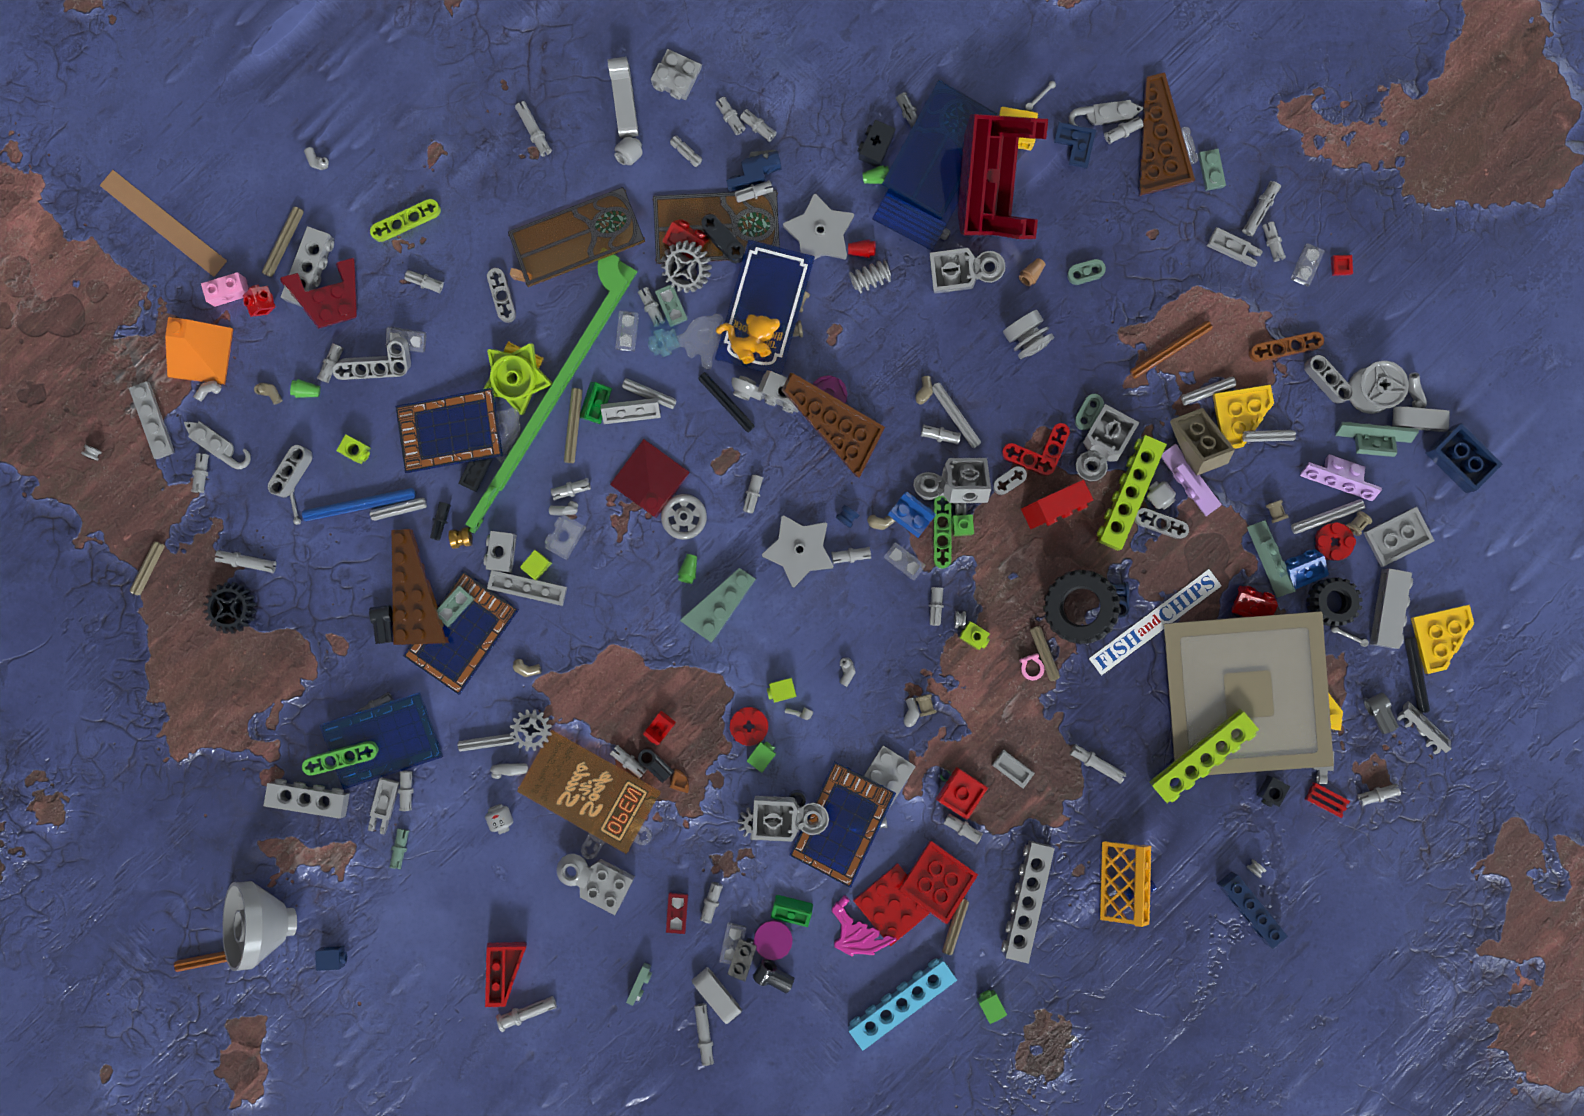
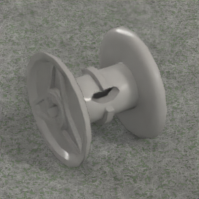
M1375 362L1369 367L1360 369L1353 374L1348 382L1353 389V396L1349 400L1356 409L1368 414L1379 413L1386 408L1395 407L1404 400L1408 393L1409 382L1407 375L1394 362Z

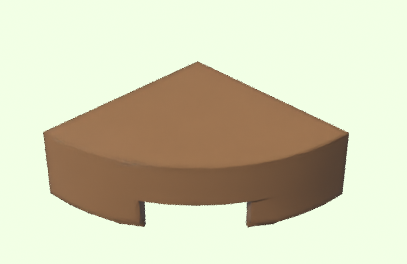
M511 268L510 276L513 280L526 282L521 270ZM527 273L529 280H532L533 276Z

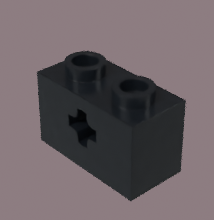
M875 120L873 125L869 124L865 133L867 138L865 142L861 141L857 150L860 153L859 160L875 167L881 166L895 135L896 128L878 120Z

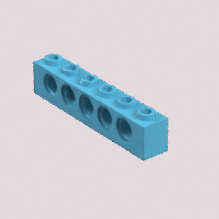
M942 957L940 959H933L928 963L929 967L914 973L913 979L907 983L906 981L902 982L897 986V991L893 994H886L882 997L881 1003L876 1006H870L866 1009V1014L860 1018L859 1016L855 1017L849 1023V1033L862 1051L957 981L956 976ZM930 975H937L936 982L930 983L927 981ZM919 986L922 988L920 994H913L912 989ZM899 998L907 1000L903 1006H898L896 1001ZM883 1010L891 1012L887 1018H883L880 1014ZM871 1021L875 1023V1027L873 1029H866L865 1024Z

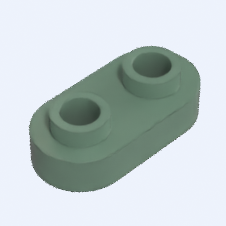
M1090 260L1073 265L1067 273V278L1074 285L1083 284L1101 278L1105 273L1106 267L1101 260ZM1092 268H1096L1098 272L1093 273ZM1078 273L1080 277L1075 278L1073 274Z
M1091 394L1085 398L1074 419L1078 429L1088 430L1093 426L1104 406V401L1100 395ZM1091 401L1095 402V408L1090 406ZM1081 418H1085L1087 423L1082 424Z

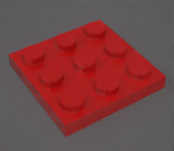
M929 841L898 890L943 923L948 924L978 874L938 845Z
M898 863L853 899L854 903L873 926L880 931L883 938L887 935L893 938L896 937L897 940L889 944L890 946L930 914L898 890L907 877L906 872Z

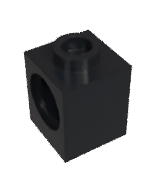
M1267 775L1256 796L1262 798L1261 803L1271 808L1273 805L1280 807L1290 786ZM1272 788H1274L1276 790V794L1274 797L1271 798L1269 796V791Z

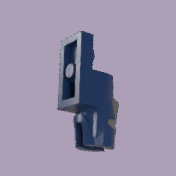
M778 151L751 152L749 158L741 161L744 176L734 175L726 180L728 191L735 192L751 187V184L765 182V173L769 175L775 171L782 170Z

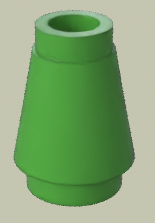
M882 165L863 172L864 184H882L889 172V166L884 167Z
M297 379V381L292 380L290 394L295 396V398L319 397L320 386Z
M686 554V558L677 573L679 581L692 584L693 580L696 579L697 556Z

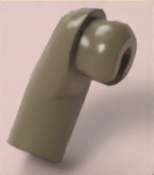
M930 376L921 378L922 388L917 392L915 398L918 404H924L933 393Z
M267 383L255 385L254 391L256 394L269 396L274 405L282 402V398L274 385Z
M870 515L867 522L874 529L884 530L893 524L895 520L889 515L884 519L876 517V515Z
M516 659L513 662V670L523 677L541 673L539 664L528 667L521 659Z

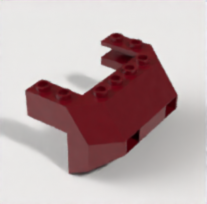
M970 114L964 135L958 202V220L961 234L1036 239L1038 219L1011 216L1019 138L1046 139L1048 119Z

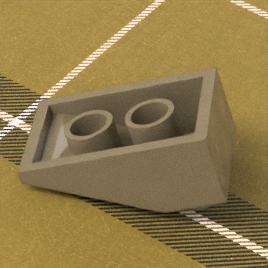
M1203 408L1170 421L1184 458L1196 476L1229 463L1235 449Z

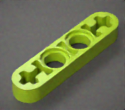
M425 200L373 224L370 228V234L378 242L386 241L439 216L441 208L435 200ZM429 205L434 207V212L431 213L429 211ZM420 209H422V210L424 211V214H425L426 216L423 217V214H422V212L420 211ZM412 212L419 213V218L416 221H410L409 215ZM400 220L402 222L401 227L393 229V221ZM385 225H388V228L391 230L390 233ZM380 228L382 230V236L377 235V229Z

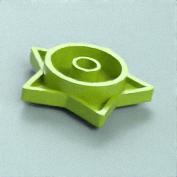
M533 343L527 344L513 353L495 349L487 350L491 372L483 391L492 389L493 396L506 399L519 415L525 413L534 393L553 384L536 366Z

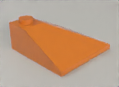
M168 317L165 335L167 377L200 382L216 381L217 384L225 385L233 328Z

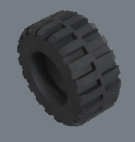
M1079 569L1064 573L1063 576L1057 577L1052 585L1050 584L1049 591L1044 597L1045 606H1043V612L1046 613L1045 619L1050 624V629L1057 633L1060 638L1071 643L1086 644L1101 640L1108 633H1111L1119 620L1118 616L1121 608L1116 588L1107 578L1093 571ZM1076 589H1088L1095 593L1100 601L1099 615L1090 624L1077 625L1071 622L1065 614V599Z

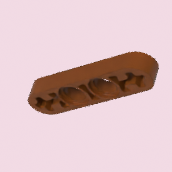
M1311 332L1259 343L1250 349L1249 357L1254 362H1262L1313 351L1323 345L1324 337L1319 332ZM1312 338L1318 340L1316 344L1309 343L1306 345V341H1309ZM1293 340H1297L1300 343L1299 350H1294L1291 347ZM1274 344L1281 346L1282 351L1280 354L1273 352L1272 347ZM1257 348L1259 351H1264L1267 349V353L1260 355V357L1259 355H1255V351H1257Z

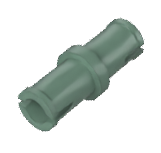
M397 828L395 843L391 847L393 852L389 868L402 869L401 866L404 852H407L406 843L410 830Z

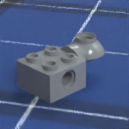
M969 248L930 253L934 293L973 289L977 279L991 283L1000 279L1005 272L1004 259L995 251L983 252L977 258L974 257ZM987 263L995 265V269L992 272L985 271L984 266Z
M766 371L759 387L756 386L755 381L744 376H740L739 379L734 377L731 379L734 389L733 395L747 401H749L750 397L759 401L765 399V403L771 406L780 405L783 407L782 410L793 414V412L798 413L799 411L787 396L782 397L779 395L782 392L787 377L772 371Z
M1105 404L1083 442L1088 451L1081 454L1077 459L1076 470L1079 476L1087 481L1102 479L1108 469L1107 461H1117L1139 422ZM1087 465H1093L1095 470H1089Z
M949 458L943 468L942 476L931 472L918 475L913 484L915 491L924 500H932L938 496H944L949 503H988L991 484L987 458Z
M755 796L752 840L792 842L797 835L798 829H801L806 834L816 835L826 829L829 816L826 809L820 804L809 803L799 807L795 798ZM810 814H815L818 816V820L810 822L807 817Z
M568 854L562 857L556 868L557 876L563 884L579 886L580 898L613 915L617 913L635 876L602 859L589 867L585 859L576 854ZM573 866L576 869V875L568 874L567 868Z

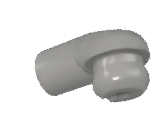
M312 147L304 150L311 167L319 170L328 168L329 162L327 158L316 157Z
M216 381L205 382L201 384L193 397L202 402L208 392L212 391L218 394L222 387Z
M570 501L568 506L551 505L549 507V514L559 516L574 515L578 512V504Z
M845 657L840 660V666L844 674L839 682L847 687L856 671L853 661Z
M915 698L906 700L908 711L904 717V724L907 727L915 725L920 716Z

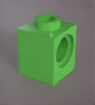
M973 515L951 517L952 537L974 534Z
M767 741L765 743L760 742L747 759V762L762 773L776 755V752L773 751L775 747Z
M986 990L979 995L980 997L977 1000L990 1024L1007 1016L994 990Z

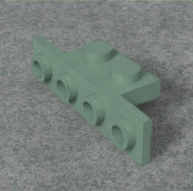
M1342 422L1335 435L1355 438L1356 453L1395 457L1397 454L1396 442L1412 443L1419 433V429Z
M1266 520L1248 526L1247 529L1276 597L1295 592L1286 565L1281 558L1278 546L1272 537Z

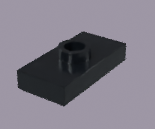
M489 456L469 460L458 484L477 492L493 458Z

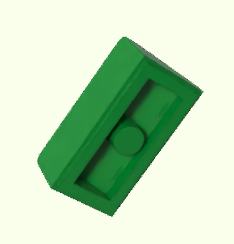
M590 382L580 412V418L601 424L603 418L601 404L608 403L612 388L597 382Z
M776 895L770 918L808 927L813 904Z

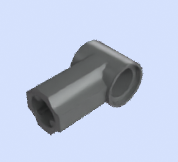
M1383 692L1364 701L1366 710L1374 717L1382 734L1397 730L1399 726L1390 710L1391 703Z

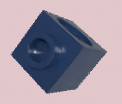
M333 946L317 949L315 951L316 971L340 970L344 967L348 958L345 947Z

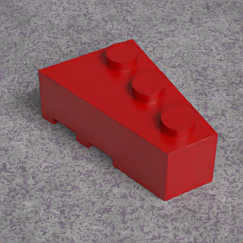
M1082 480L1022 508L1021 511L1031 530L1044 523L1049 526L1057 522V517L1062 516V519L1072 515V510L1077 509L1079 512L1087 508V503L1093 501V498L1085 481Z
M527 942L487 943L485 1007L506 1006L527 947Z

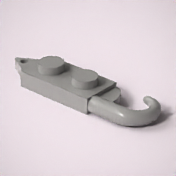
M1131 100L1080 107L1070 113L1069 124L1076 125L1074 118L1079 115H1086L1088 121L1095 126L1127 122L1132 120L1144 108L1131 103Z
M200 421L198 423L184 422L190 439L232 468L243 469L249 465L251 456L246 449H243L246 456L245 460L241 463L231 458L234 452V446L231 442Z

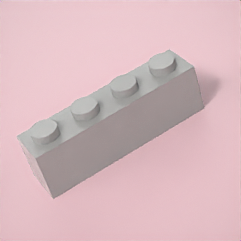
M1382 569L1370 645L1400 649V646L1403 644V627L1407 622L1406 608L1410 603L1408 595L1409 589L1413 584L1411 572Z

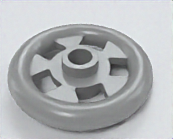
M679 494L670 498L661 513L662 525L666 532L672 537L682 540L697 536L705 527L707 513L703 503L698 498L689 494ZM680 503L682 507L675 512L672 507ZM689 503L696 507L693 512L686 508ZM682 513L687 514L686 520H681L680 515ZM674 516L676 524L671 525L669 517ZM693 516L699 517L697 525L691 524ZM680 526H688V532H680Z

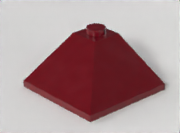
M643 439L610 485L657 518L690 472Z

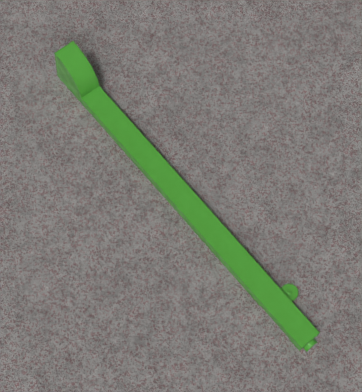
M610 253L599 257L598 275L604 288L609 293L466 522V525L470 527V532L475 534L484 521L482 520L499 491L504 489L636 276L637 271L619 261L620 258Z

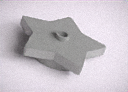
M814 194L805 213L783 223V227L799 242L801 259H804L803 264H807L821 256L847 259L843 235L852 222L854 213L831 210L817 194ZM817 229H823L824 231L822 233H818Z
M782 516L779 539L762 554V557L783 566L792 587H795L810 571L832 569L834 566L823 547L827 523L802 526L786 516ZM797 546L803 547L802 553L796 552Z

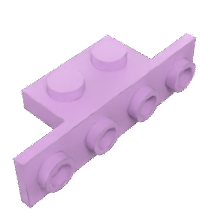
M1176 444L1163 452L1161 458L1173 472L1174 478L1178 483L1182 484L1186 494L1194 500L1205 516L1222 505L1201 476H1196Z
M1330 454L1325 459V467L1309 462L1300 473V476L1370 501H1373L1382 491L1381 487L1364 482V466Z

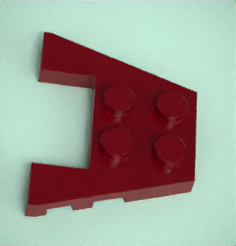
M354 258L336 263L342 282L307 292L303 288L298 273L280 278L281 283L291 292L290 294L299 302L318 329L357 317Z

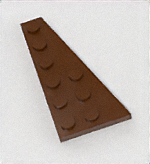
M1165 72L1148 76L1145 79L1139 196L1195 181Z
M790 373L782 388L783 393L851 472L860 478L885 427L794 373Z
M391 530L393 645L449 643L442 628L444 627L443 622L439 619L438 607L430 582L427 580L424 572V564L421 563L418 554L419 548L413 530Z

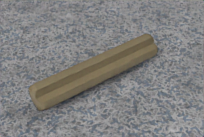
M153 542L130 588L131 593L141 595L164 549L162 543Z
M1040 626L1031 628L1030 632L1050 681H1055L1060 678L1042 629Z
M964 898L953 915L942 949L943 953L947 955H952L969 905V901Z

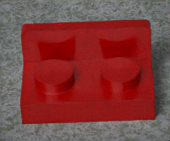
M680 219L671 223L662 242L668 246L672 244L676 246V242L681 241L683 244V241L687 240L689 245L691 242H695V248L701 245L703 249L704 245L708 243L709 238L706 237L703 231L691 228L687 221ZM681 252L683 255L685 254L686 257L690 259L694 258L689 253Z
M1239 585V594L1231 609L1233 613L1245 617L1274 615L1278 603L1273 594L1268 592L1261 593L1251 586L1244 587Z

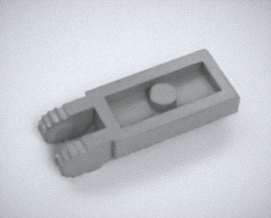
M1217 227L1214 229L1207 244L1208 247L1252 267H1256L1258 262L1247 256V251L1255 256H1261L1263 252L1261 249L1251 245L1250 242Z
M383 777L379 779L370 812L371 818L368 831H374L377 818L383 819L380 834L386 833L400 782Z

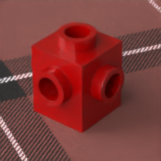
M253 285L243 295V302L248 309L250 317L268 315L276 307L268 286L260 287L259 285Z

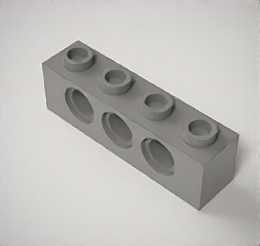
M308 226L289 275L298 273L301 282H306L305 292L314 290L320 285L322 270L326 268L328 263V254L334 248V238L331 235ZM316 247H319V252L317 254H313V250ZM309 265H313L312 270L310 272H306V268ZM284 286L281 298L289 303L301 306L290 294L291 292L287 287Z
M275 779V781L267 783L263 806L343 818L346 816L350 793H344V789L340 788L325 790V786L322 785L307 787L306 783L303 782L288 784L287 780ZM286 790L291 792L290 800L285 797ZM305 793L310 795L309 803L304 800ZM324 796H327L330 800L328 806L323 803Z

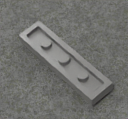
M146 381L129 387L154 459H160L175 453L150 382Z
M491 570L487 586L489 590L560 606L564 604L567 587L493 570Z

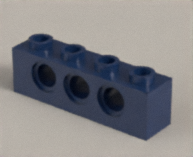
M1230 872L1217 883L1267 946L1274 949L1288 937L1239 875Z

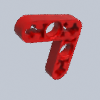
M1063 423L1055 425L1050 432L1041 455L1010 443L1002 449V457L1006 461L1032 472L1048 476L1056 468L1070 433L1069 427ZM1063 428L1065 435H1061L1058 441L1051 440L1052 438H1057L1058 432L1056 430ZM1053 444L1058 447L1056 455H1051L1048 452L1049 445ZM1010 448H1013V452L1016 454H1019L1020 451H1022L1023 453L1021 454L1019 461L1016 460L1018 456L1012 455L1011 457H1008V452H1006V449L1009 450ZM1027 454L1033 457L1031 465H1026L1023 462V457ZM1039 458L1040 461L1038 463L1044 465L1047 462L1049 463L1048 467L1051 469L1044 472L1042 466L1038 465L1037 469L1034 466Z

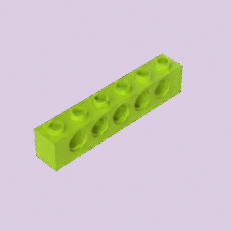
M1147 435L1137 439L1133 448L1136 451L1133 456L1129 457L1126 464L1128 467L1126 474L1123 473L1119 480L1121 486L1112 496L1111 501H1113L1111 509H1107L1104 515V519H1106L1104 526H1100L1096 535L1098 536L1097 542L1117 551L1122 550L1167 444ZM1141 453L1148 455V462L1142 461ZM1134 470H1138L1141 473L1140 480L1134 478ZM1127 487L1134 491L1133 497L1127 496ZM1119 505L1126 507L1125 515L1119 513ZM1113 522L1118 524V532L1112 531L1111 524Z
M1239 709L1149 781V783L1166 803L1174 802L1180 797V793L1183 790L1192 788L1198 778L1207 776L1213 766L1222 764L1228 754L1237 752L1243 742L1252 740L1257 735L1258 727L1244 711ZM1238 728L1240 734L1233 738L1231 732ZM1224 741V747L1217 750V742ZM1209 753V759L1206 762H1201L1202 754ZM1187 766H1194V771L1191 774L1185 773ZM1179 778V783L1176 786H1170L1171 779Z

